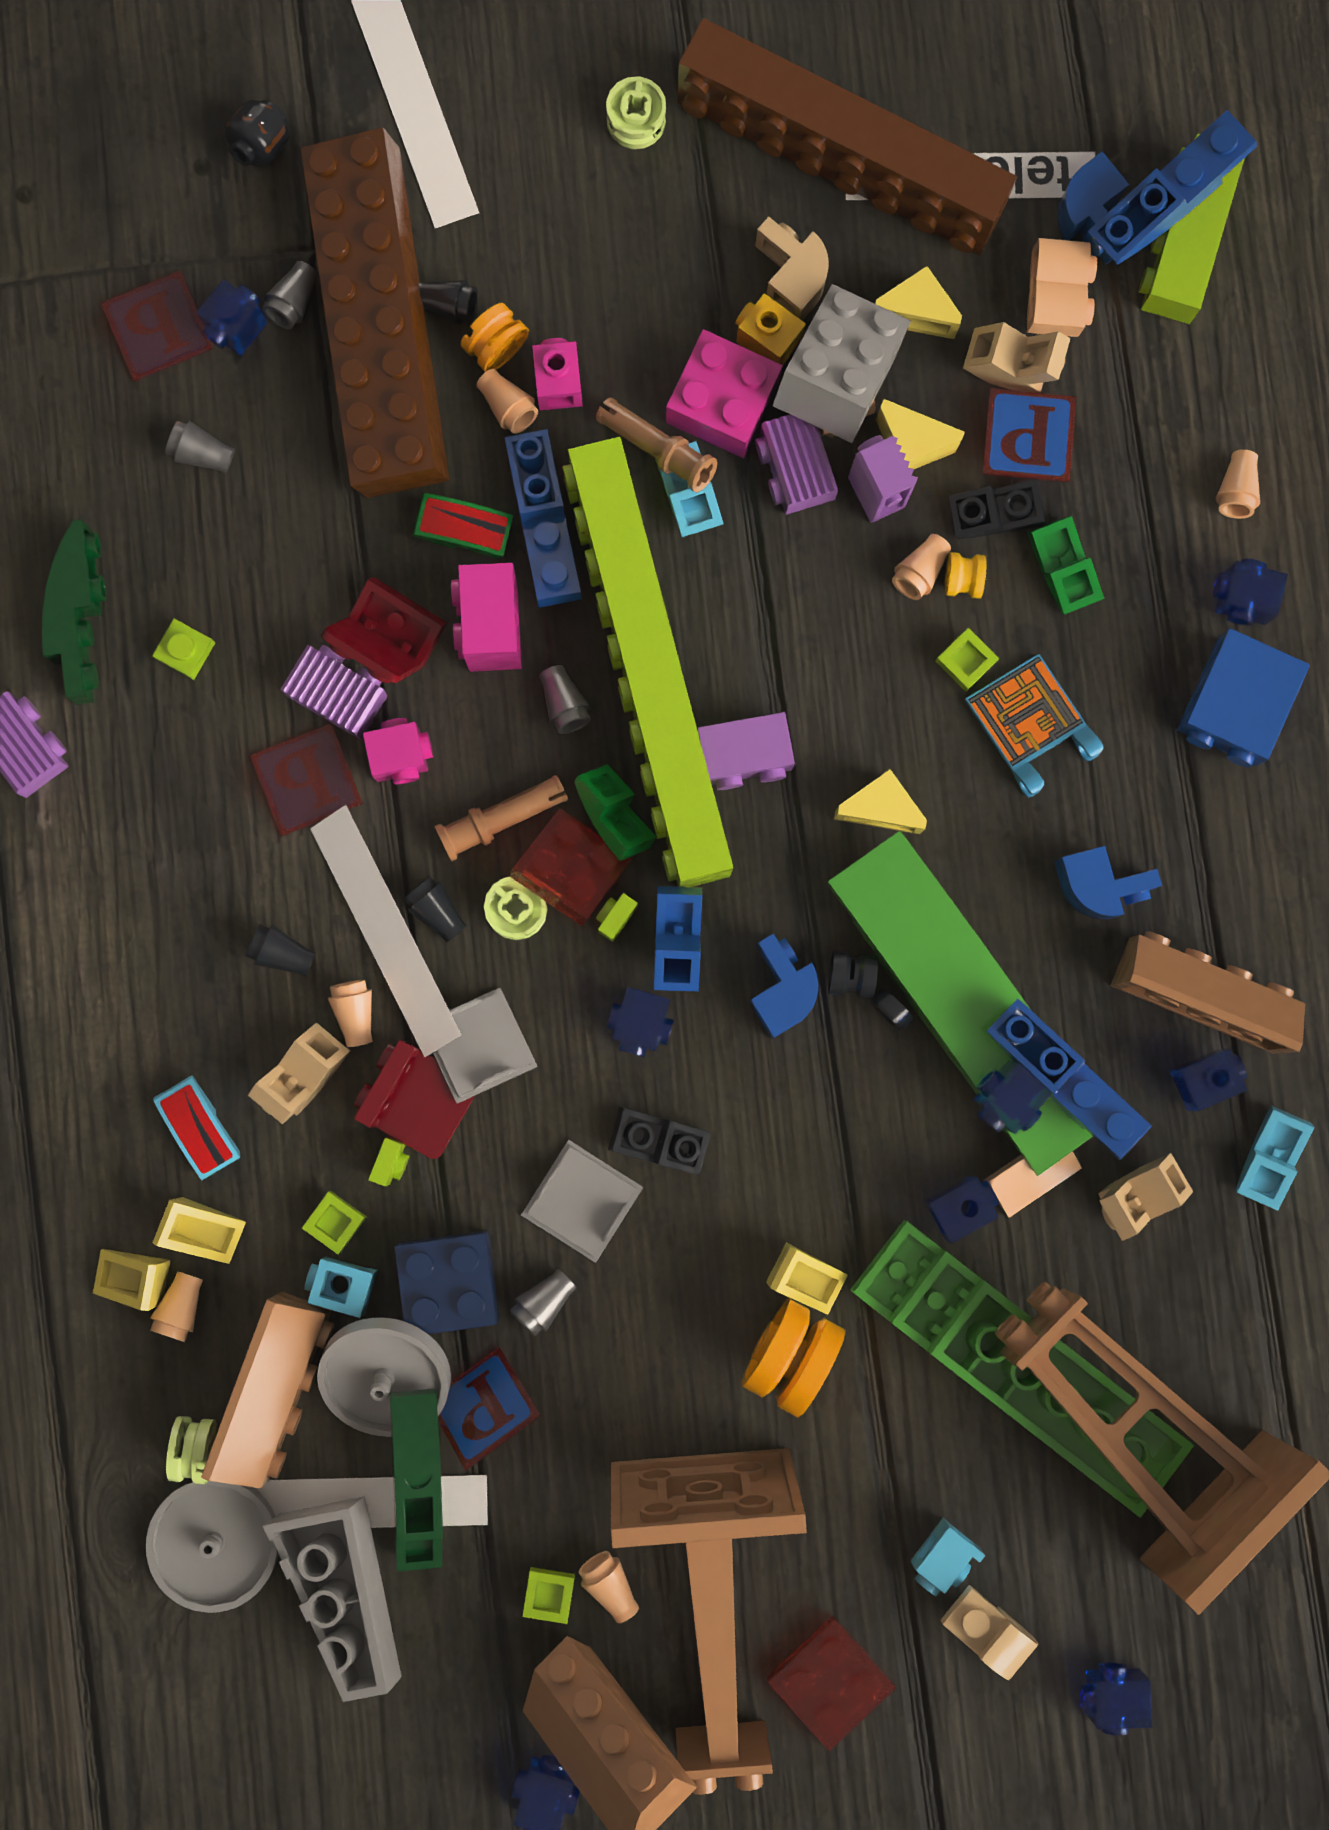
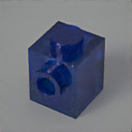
M223 279L196 312L205 327L202 333L219 348L223 349L227 346L239 356H242L267 325L259 307L261 300L246 286L240 284L235 288Z
M1242 559L1241 562L1236 561L1225 573L1220 572L1213 589V597L1218 598L1215 613L1227 615L1229 622L1238 625L1250 626L1253 625V622L1262 625L1268 624L1278 616L1288 574L1267 569V564L1259 560Z
M627 987L623 1004H613L607 1024L608 1029L615 1030L612 1039L621 1042L619 1051L645 1057L646 1050L655 1052L658 1043L667 1045L674 1021L665 1017L670 999Z
M1217 1049L1169 1070L1187 1111H1200L1247 1091L1244 1079L1247 1078L1245 1066L1237 1054L1232 1055L1230 1049Z
M1009 1060L999 1071L993 1069L983 1077L977 1085V1089L980 1092L973 1100L982 1108L978 1116L993 1130L999 1133L1004 1128L1016 1134L1020 1129L1023 1132L1027 1131L1038 1121L1042 1114L1039 1108L1052 1093L1019 1062Z
M969 1176L924 1201L945 1241L950 1243L999 1218L994 1209L999 1204L995 1192L986 1180L980 1183L978 1178L974 1176ZM968 1200L969 1209L966 1213L962 1214L961 1205L964 1201Z
M1108 1662L1100 1664L1099 1670H1086L1087 1685L1080 1686L1081 1709L1083 1714H1088V1717L1097 1729H1102L1103 1733L1109 1735H1125L1130 1732L1129 1728H1152L1151 1681L1141 1669H1127L1125 1664Z
M543 1755L541 1759L532 1756L528 1771L519 1769L511 1796L512 1798L519 1799L514 1820L515 1826L528 1830H560L565 1813L569 1815L574 1814L580 1790L576 1785H573L574 1782L555 1756Z

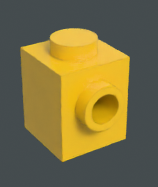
M764 293L756 304L749 302L739 314L735 322L739 326L736 342L750 351L783 365L801 342L806 323Z

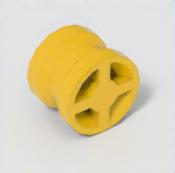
M950 552L945 573V595L956 596L958 593H968L971 598L981 599L986 578V556L976 554L972 558H964L958 552Z

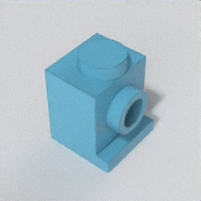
M325 1256L320 1259L319 1265L312 1263L304 1287V1290L311 1291L308 1303L360 1318L366 1313L378 1270ZM336 1276H343L347 1279L348 1289L345 1292H338L334 1288L333 1281Z
M942 1518L911 1559L913 1567L918 1572L915 1580L934 1596H937L940 1591L945 1594L951 1585L958 1587L967 1577L971 1569L969 1561L972 1557L981 1562L985 1554L977 1544Z

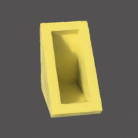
M927 266L876 299V305L911 320L908 331L955 339L961 324L962 315Z
M886 399L883 400L876 418L884 439L891 436L898 438L896 444L902 446L900 452L906 454L904 460L910 462L908 468L911 469L919 468L955 453L965 433Z
M891 770L840 804L834 815L835 820L921 834L926 829L927 823L926 818Z
M180 1197L169 1200L152 1243L159 1247L230 1264L246 1222L190 1199Z
M786 1242L766 1283L771 1289L828 1315L848 1275Z
M101 1249L93 1294L138 1310L149 1311L157 1307L164 1297L171 1260Z

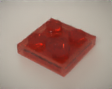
M560 808L519 859L509 876L583 927L627 868L632 857L619 861L600 835Z
M834 1616L824 1623L767 1677L771 1687L828 1751L836 1746L896 1689L889 1677Z

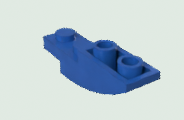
M1226 110L1161 171L1156 168L1097 222L1088 233L1117 265L1170 229L1222 185V178L1257 147V141Z
M548 430L505 437L538 606L541 608L581 600V590Z
M1019 999L986 1031L1041 1090L1082 1129H1086L1118 1160L1122 1159L1152 1127L1150 1123L1094 1073L1076 1051Z

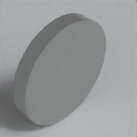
M368 1318L348 1324L331 1337L323 1351L318 1366L317 1382L325 1404L345 1424L371 1435L391 1437L390 1392L436 1389L439 1415L445 1406L449 1393L451 1371L448 1359L442 1348L429 1334L420 1328L392 1318Z
M192 1480L183 1484L160 1504L148 1528L146 1557L155 1582L174 1602L194 1611L207 1613L222 1612L244 1604L254 1597L265 1585L278 1560L279 1553L273 1540H268L262 1525L275 1517L273 1509L267 1500L253 1487L208 1481L205 1484H195Z

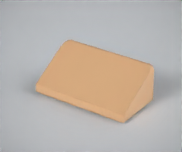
M1072 1151L1045 1172L1036 1176L1026 1159L1020 1155L983 1181L1009 1218L1082 1168Z

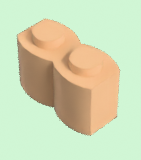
M1044 238L1037 240L1032 250L1027 333L1046 334L1059 331L1065 336L1078 337L1085 328V325H1091L1094 315V299L1088 298V283H1093L1095 280L1097 257L1091 256L1090 242Z

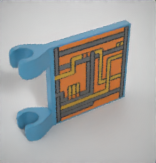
M1037 654L965 699V702L1012 771L1020 789L1028 798L1038 794L1044 786L1042 777L1029 763L1033 759L1069 737H1072L1078 752L1085 761H1091L1098 757L1103 750L1102 742L1087 726L1040 654Z

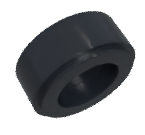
M883 988L871 999V1004L898 1030H904L914 1020L910 1012Z

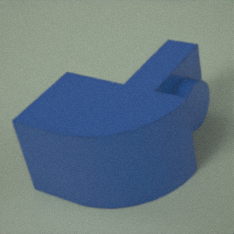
M1103 151L1074 174L1060 200L1057 220L1060 232L1065 240L1069 241L1080 232L1083 235V242H1090L1091 254L1096 257L1100 256L1107 265L1112 261V258L1091 237L1088 231L1108 213L1109 209L1121 200L1129 183Z
M1105 846L1068 855L1054 861L1061 889L1067 901L1080 913L1095 919H1112L1124 915L1120 898L1124 899L1125 906L1151 899L1150 890L1162 886L1158 869L1115 880Z
M658 886L654 990L699 992L702 888Z
M774 933L758 942L756 947L778 983L749 1000L750 1005L771 1039L801 1022L812 1010L818 995V977L814 965L810 963L796 971L792 964L797 962L798 959L785 938L778 942Z

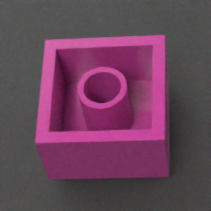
M703 329L666 406V423L744 459L779 385L783 365Z
M513 563L458 565L459 579L451 580L453 607H456V615L461 616V623L453 624L455 651L458 650V658L465 659L470 672L522 669L518 583Z

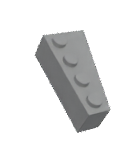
M365 1496L278 1514L262 1525L268 1540H273L281 1557L279 1564L286 1579H291L299 1596L301 1612L306 1622L310 1621L320 1642L318 1645L319 1651L342 1701L387 1694L402 1676Z

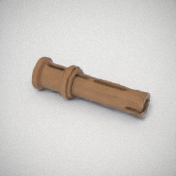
M612 397L603 402L605 406L610 408L609 412L601 406L599 407L596 415L597 422L602 425L604 424L656 458L660 470L667 474L673 472L687 481L688 488L695 493L700 492L710 483L717 469V459L709 454L701 455L689 447L688 440L682 436H668L619 404Z
M554 775L552 778L483 811L480 808H471L468 810L467 816L446 826L440 823L434 827L452 862L457 860L459 853L480 843L485 846L490 844L491 840H494V834L561 802H566L568 797L563 792L565 790L557 775Z

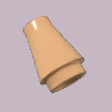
M496 369L488 370L479 378L477 388L484 395L502 429H509L512 433L517 434L533 423L537 417L538 409L534 406L535 400L532 396L501 376Z
M1237 450L1231 455L1229 467L1216 496L1219 512L1224 516L1237 519L1248 518L1254 514L1255 508L1260 505L1257 472L1258 455L1253 451Z
M931 534L923 544L895 567V575L892 578V582L896 589L913 600H919L923 595L930 594L944 560L951 551L950 544L943 537Z
M365 980L349 981L330 986L332 997H329L328 1001L344 1035L346 1047H355L373 1042L371 1035L372 990L367 989Z
M177 1271L174 1281L150 1317V1319L154 1320L150 1331L185 1342L188 1332L193 1333L199 1290L203 1280Z
M603 1551L591 1557L581 1566L579 1574L582 1577L581 1586L613 1616L616 1623H623L637 1613L639 1606L634 1600L619 1558L612 1557L608 1551Z

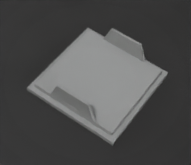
M501 988L449 1010L462 1036L433 1052L456 1104L538 1067Z
M568 1140L521 1216L596 1263L643 1187Z

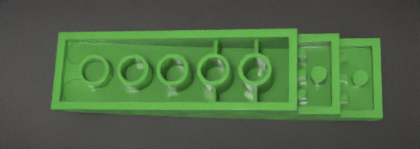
M898 831L828 881L827 885L852 917L853 924L878 956L879 963L1019 1153L1026 1159L1036 1176L1045 1172L1093 1137L1086 1129H1082L1041 1090L986 1032L1017 999L1022 1001L1028 1008L1029 1006L901 831Z
M903 1220L850 1291L1141 1518L1147 1507L1027 1367L1021 1371L999 1353L1006 1346L995 1335V1331L1002 1322L1013 1314L1019 1320L1023 1319L1027 1324L1033 1318L951 1254L939 1247L908 1221ZM1061 1340L1050 1349L1049 1360L1105 1423H1113L1135 1401V1398ZM1150 1410L1124 1436V1444L1162 1488L1194 1447L1191 1442Z

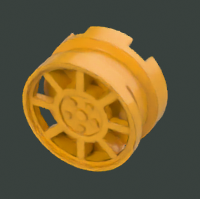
M498 303L481 314L470 326L473 329L471 337L466 334L461 341V347L469 356H476L478 358L477 364L485 372L491 369L497 370L508 362L519 351L529 335V329L521 320L515 321L512 318L513 312L504 303Z

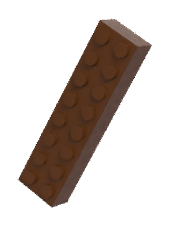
M705 18L700 22L679 62L677 103L691 116L696 118L706 117L718 123L727 134L737 138L743 136L757 143L759 148L765 153L774 157L781 155L795 162L797 167L808 175L817 176L819 174L831 180L840 191L849 195L858 194L872 201L873 205L881 212L891 215L896 213L910 220L917 230L927 234L935 233L949 240L951 246L961 252H973L979 256L981 255L1004 211L1018 176Z
M383 127L301 147L350 486L365 497L372 498L450 481L425 313L419 290L420 280L400 148Z

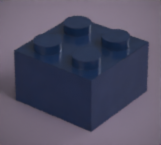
M489 1230L400 1242L394 1246L404 1322L420 1328L427 1334L497 1325L500 1315Z

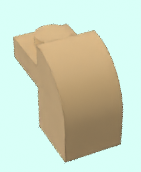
M768 217L757 229L755 246L781 268L768 282L766 295L803 321L819 302L823 294L829 266L826 248L814 231L801 244L798 235L791 227L785 223L778 225Z
M1004 322L974 328L963 369L990 384L1026 393L1041 392L1043 382L1059 380L1061 370L1065 364V356L1070 338L1059 331L1027 337Z
M315 1023L293 1042L280 1063L254 1085L248 1096L259 1104L265 1112L283 1124L293 1114L297 1116L315 1098L337 1071L350 1050L318 1023Z
M1169 1153L1116 1180L1100 1191L1098 1195L1101 1198L1100 1203L1106 1223L1110 1228L1117 1231L1123 1241L1137 1235L1151 1219L1182 1206L1193 1191L1174 1157Z
M968 1585L940 1620L948 1630L971 1648L986 1665L1007 1680L1013 1677L1039 1645L1033 1635L999 1606L996 1608L970 1585Z

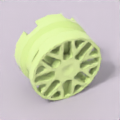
M640 76L627 77L617 82L610 90L606 101L607 128L612 138L621 146L630 149H643L654 144L662 136L666 125V101L661 88L652 80Z
M519 876L506 877L493 884L486 894L484 903L486 919L494 931L504 938L513 940L526 939L537 933L545 923L548 911L546 898L538 885L528 878Z
M178 1416L176 1418L167 1451L166 1474L168 1481L181 1482L184 1478H192L195 1484L208 1483V1480L201 1478L217 1435L216 1420L202 1419L200 1423L192 1422L191 1417Z

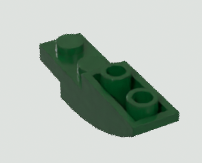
M82 519L73 520L61 540L47 580L42 612L43 656L54 664H62L65 697L76 705L94 703L93 690L99 687L97 669L94 663H90L88 647L94 645L93 629L90 621L85 620V617L102 615L101 602L106 601L105 582L102 575H97L96 559H100L102 556L100 539L97 532H93Z
M436 1389L390 1392L397 1572L441 1568L443 1516Z

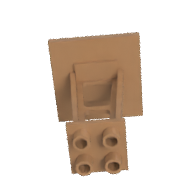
M1043 1282L1027 1298V1302L1038 1314L1028 1324L1023 1319L1019 1320L1013 1314L1003 1321L995 1331V1335L1006 1345L999 1353L1021 1371L1026 1367L1031 1371L1166 1529L1139 1559L1193 1611L1200 1615L1329 1480V1470L1320 1461L1264 1430L1243 1451L1240 1450L1080 1311L1088 1304L1081 1296L1064 1288L1059 1290L1056 1286L1051 1287L1047 1282ZM1074 1334L1136 1390L1137 1397L1135 1401L1113 1423H1105L1049 1360L1050 1349L1064 1335ZM1150 1409H1158L1224 1468L1221 1474L1184 1512L1124 1444L1125 1434Z
M789 1448L611 1462L612 1548L686 1543L706 1725L675 1729L677 1761L697 1786L692 1792L694 1794L704 1795L712 1793L717 1788L716 1778L735 1776V1786L738 1789L744 1791L756 1790L763 1785V1774L773 1773L766 1721L737 1722L732 1539L807 1533L805 1511Z

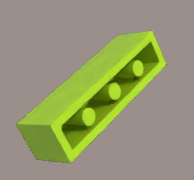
M1244 159L1222 178V185L1152 242L1150 253L1157 255L1153 268L1147 267L1145 269L1138 292L1145 294L1140 310L1186 324H1190L1200 311Z

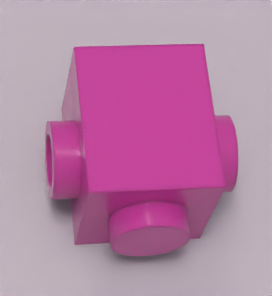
M550 338L542 341L541 345H533L539 410L582 407L576 341L567 342L563 338Z
M407 718L391 719L381 723L382 729L363 733L371 774L377 782L393 779L394 784L410 783L420 779L419 773L428 771L426 759L433 758L432 746L428 732L420 733L416 722L408 723Z

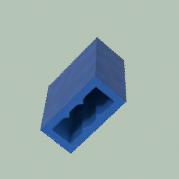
M1229 628L1218 637L1177 731L1188 735L1186 740L1203 749L1215 747L1228 753L1226 758L1234 764L1250 768L1252 765L1258 766L1269 760L1310 664Z

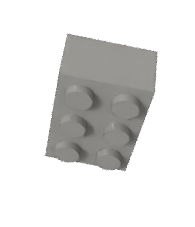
M832 284L784 372L773 406L853 443L897 356L911 320Z

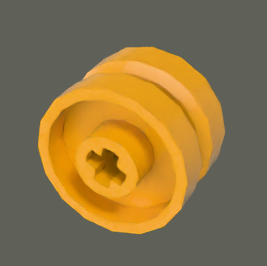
M788 1298L758 1340L741 1385L756 1395L764 1397L770 1394L781 1380L776 1394L777 1406L799 1418L810 1406L828 1376L840 1351L846 1331L828 1319L823 1318L817 1321L806 1334L811 1319L810 1310Z

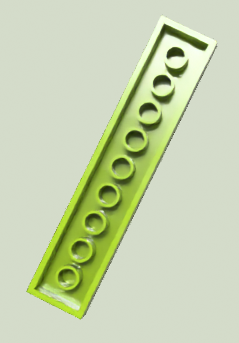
M619 436L568 449L570 464L562 466L565 476V487L570 504H579V507L573 508L580 544L581 546L586 544L590 546L589 550L584 551L586 567L591 586L600 585L601 592L595 593L596 605L602 628L611 627L612 635L607 636V647L613 670L622 669L623 677L618 678V690L624 713L633 711L635 720L629 721L630 737L635 755L643 753L646 761L645 764L640 765V775L646 797L655 796L657 807L651 808V817L657 839L666 838L668 850L662 851V859L668 882L677 880L678 887H693L728 878L732 873L733 864L621 438Z

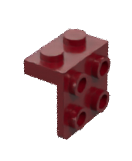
M372 577L367 580L349 617L326 627L321 637L330 644V649L337 655L346 659H355L368 668L367 672L373 678L384 683H398L425 666L447 622L382 581Z
M399 1040L396 1046L388 1044L377 1062L376 1067L382 1071L374 1085L366 1083L354 1102L353 1106L359 1109L354 1119L369 1128H378L430 1159H437L443 1154L475 1096L456 1104L435 1057L431 1055L424 1057L419 1048L404 1040Z

